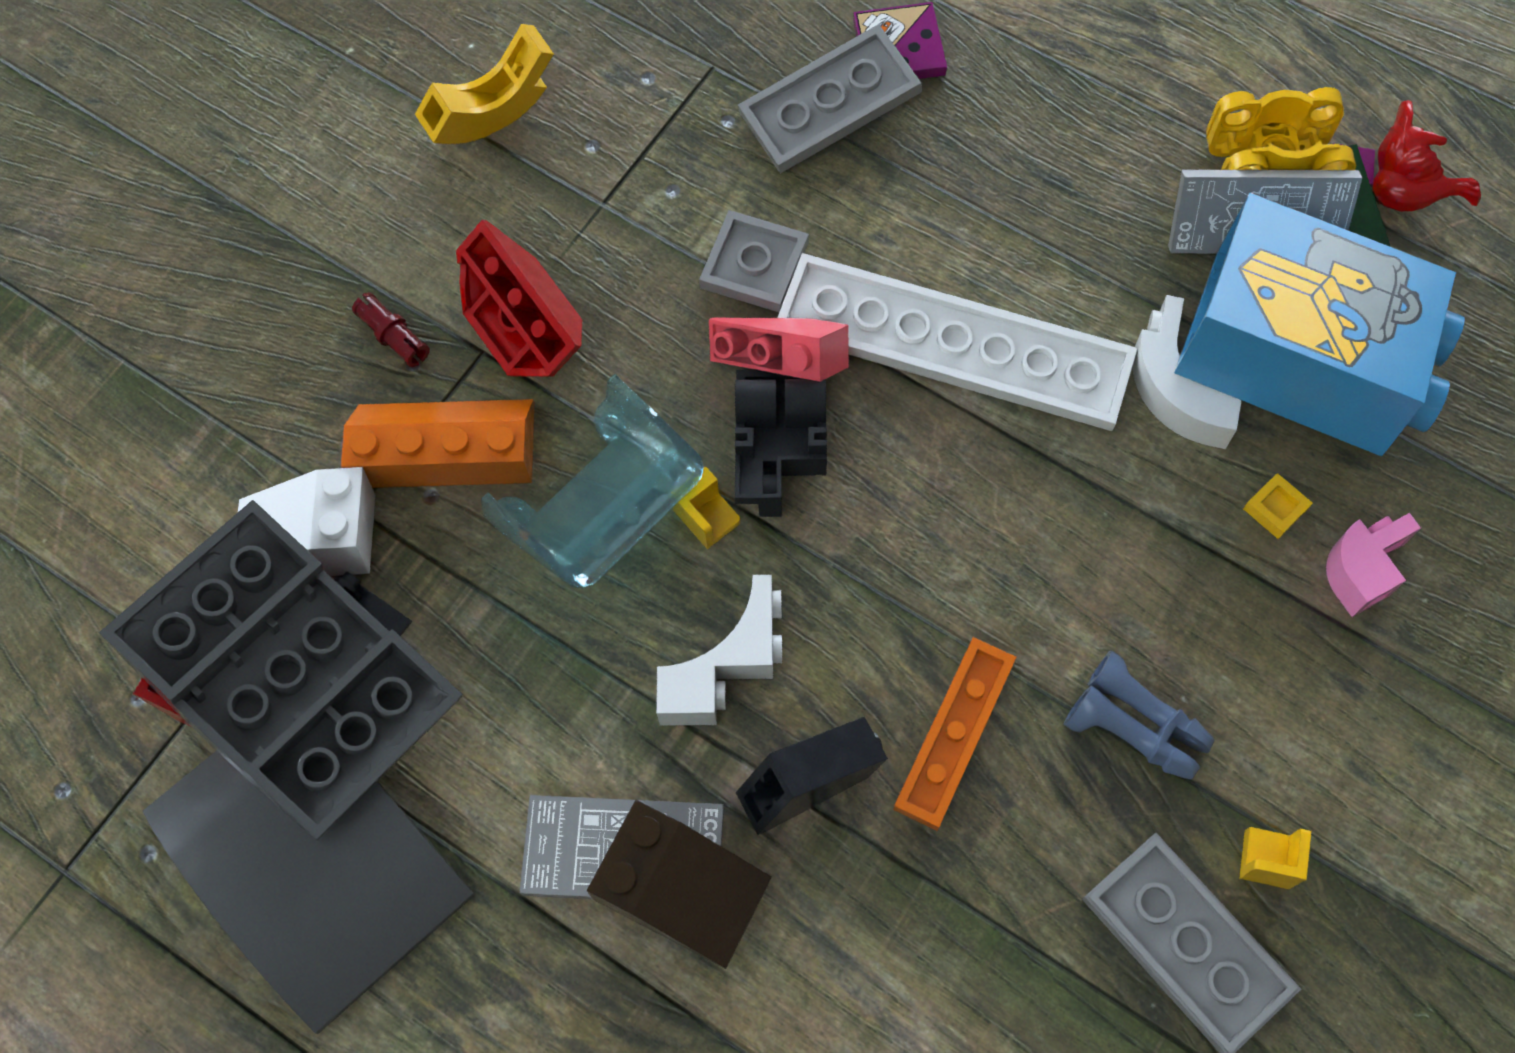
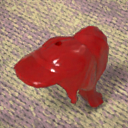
M1409 100L1402 101L1398 108L1395 123L1390 127L1389 133L1385 136L1378 149L1379 172L1373 180V194L1376 201L1386 208L1403 212L1423 209L1440 199L1459 195L1465 198L1472 206H1477L1481 200L1478 181L1473 178H1447L1443 175L1444 169L1441 167V161L1429 145H1445L1447 138L1439 136L1434 132L1424 131L1423 128L1415 127L1412 124L1413 104Z

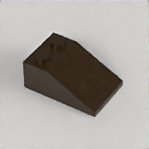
M635 799L593 877L587 892L594 901L727 969L772 876L680 821Z

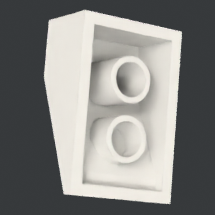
M363 467L315 470L239 499L238 512L250 501L254 500L322 563L323 570L329 576L343 575L346 571L352 575L370 573L376 495Z

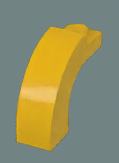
M521 24L504 55L494 68L482 77L465 84L432 83L415 115L433 143L460 144L485 138L519 119L542 96L547 86L540 77L554 53L534 25Z

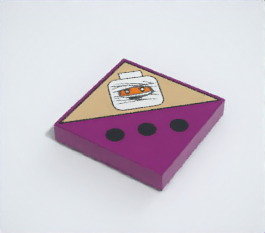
M933 2L854 12L853 23L856 37L879 24L918 79L946 76L947 63Z

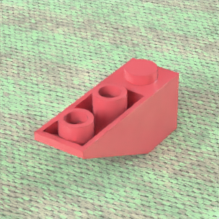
M808 318L709 319L710 361L818 382L849 367L847 324Z

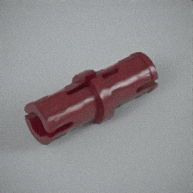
M368 292L362 295L369 303L368 305L360 298L356 299L352 306V312L374 331L375 339L381 345H389L412 368L419 365V362L413 357L414 355L422 362L427 358L430 348L407 328L406 320L400 314H392L377 300L373 293Z

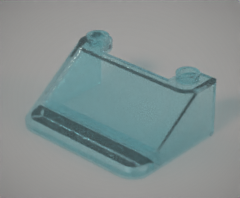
M616 374L607 380L606 399L597 407L594 416L596 431L609 445L538 512L531 508L524 500L517 497H505L497 501L487 492L481 498L483 516L500 533L565 583L575 588H588L596 584L700 482L704 467L700 455Z

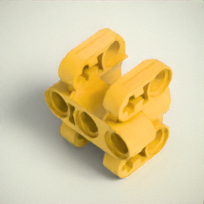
M1318 88L1308 94L1301 91L1284 89L1268 93L1259 100H1255L1254 95L1246 91L1232 92L1219 99L1206 128L1209 152L1217 157L1231 156L1225 158L1221 170H1355L1356 168L1353 150L1350 147L1340 144H1328L1344 116L1341 93L1336 88ZM1329 105V106H1327V107H1325V108L1317 109V108H1319V107H1321V106ZM1243 109V110L1240 111V112L1231 113V112H1233V111H1235V110Z

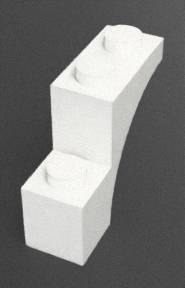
M753 575L752 589L746 610L734 630L720 644L693 660L657 667L656 713L660 726L717 725V710H726L725 681H717V679H773V663H782V635H773L772 618H782L781 590H772V575Z

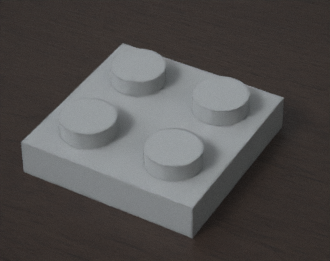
M728 210L700 276V289L780 312L801 254L805 253L808 246L809 234Z

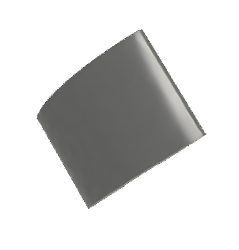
M254 500L250 501L99 632L112 648L194 730L269 800L317 841L463 697V694L401 636L393 629L388 631L323 570L322 563Z
M217 751L143 810L149 825L163 848L212 916L264 979L315 1034H319L475 896L379 781L318 841L269 800Z

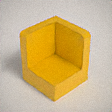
M704 467L670 493L673 511L706 549H709L740 524V516L719 494L718 479L707 467Z
M1254 827L1247 828L1244 833L1239 879L1285 889H1291L1307 880L1311 831L1300 828L1291 835Z

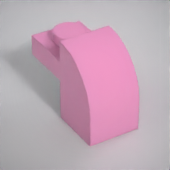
M1410 513L1394 522L1387 516L1368 529L1359 519L1349 527L1332 547L1326 564L1327 578L1333 592L1351 617L1389 597L1406 581L1387 554L1405 545L1421 529Z

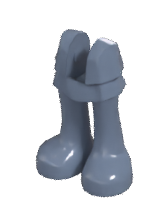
M1112 650L1109 651L1092 674L1087 684L1089 688L1082 693L1064 721V726L1078 733L1094 726L1104 728L1136 748L1146 756L1148 763L1161 766L1163 772L1189 780L1193 779L1200 769L1199 764L1183 751L1170 745L1169 742L1174 737L1196 751L1209 753L1215 739L1196 718L1190 720L1182 709L1175 710L1149 692L1129 674L1124 659ZM1103 694L1114 696L1157 724L1159 728L1155 732L1147 728Z

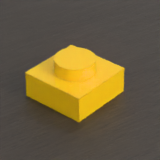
M1277 473L1247 502L1243 510L1279 539L1311 507L1313 502Z

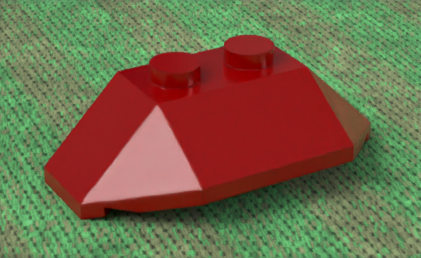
M482 219L456 250L457 263L460 264L459 284L463 315L508 376L554 377L581 347L582 318L537 258L490 222Z

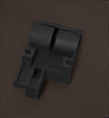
M736 370L735 504H758L759 517H782L781 476H826L827 474L826 379L818 382L760 370Z

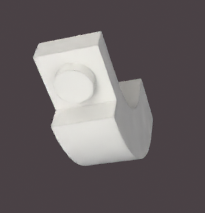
M1166 295L1160 311L1152 310L1147 330H1141L1135 345L1137 352L1132 367L1138 392L1154 416L1175 433L1197 443L1226 449L1237 431L1241 400L1174 373L1180 358L1177 337L1184 298Z

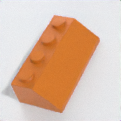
M534 400L359 404L344 425L341 468L363 467L372 488L532 483Z

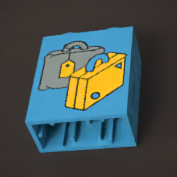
M1249 192L1217 251L1174 373L1382 457L1406 426L1426 432L1435 422L1445 403L1450 383L1448 380L1433 375L1432 371L1434 365L1439 367L1449 358L1460 338L1465 322L1464 316L1447 310L1456 272Z

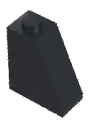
M861 717L770 753L736 791V795L757 835H760L869 778L888 758L883 750L879 736L872 731L865 717Z

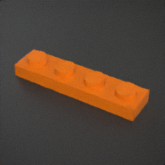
M972 638L893 808L894 811L938 831L1012 669L1016 656L977 638Z

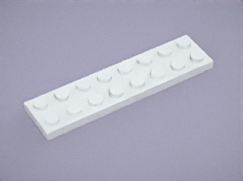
M804 253L801 254L777 317L808 318L847 324L849 355L1109 431H1113L1116 425L1137 352L1136 347Z

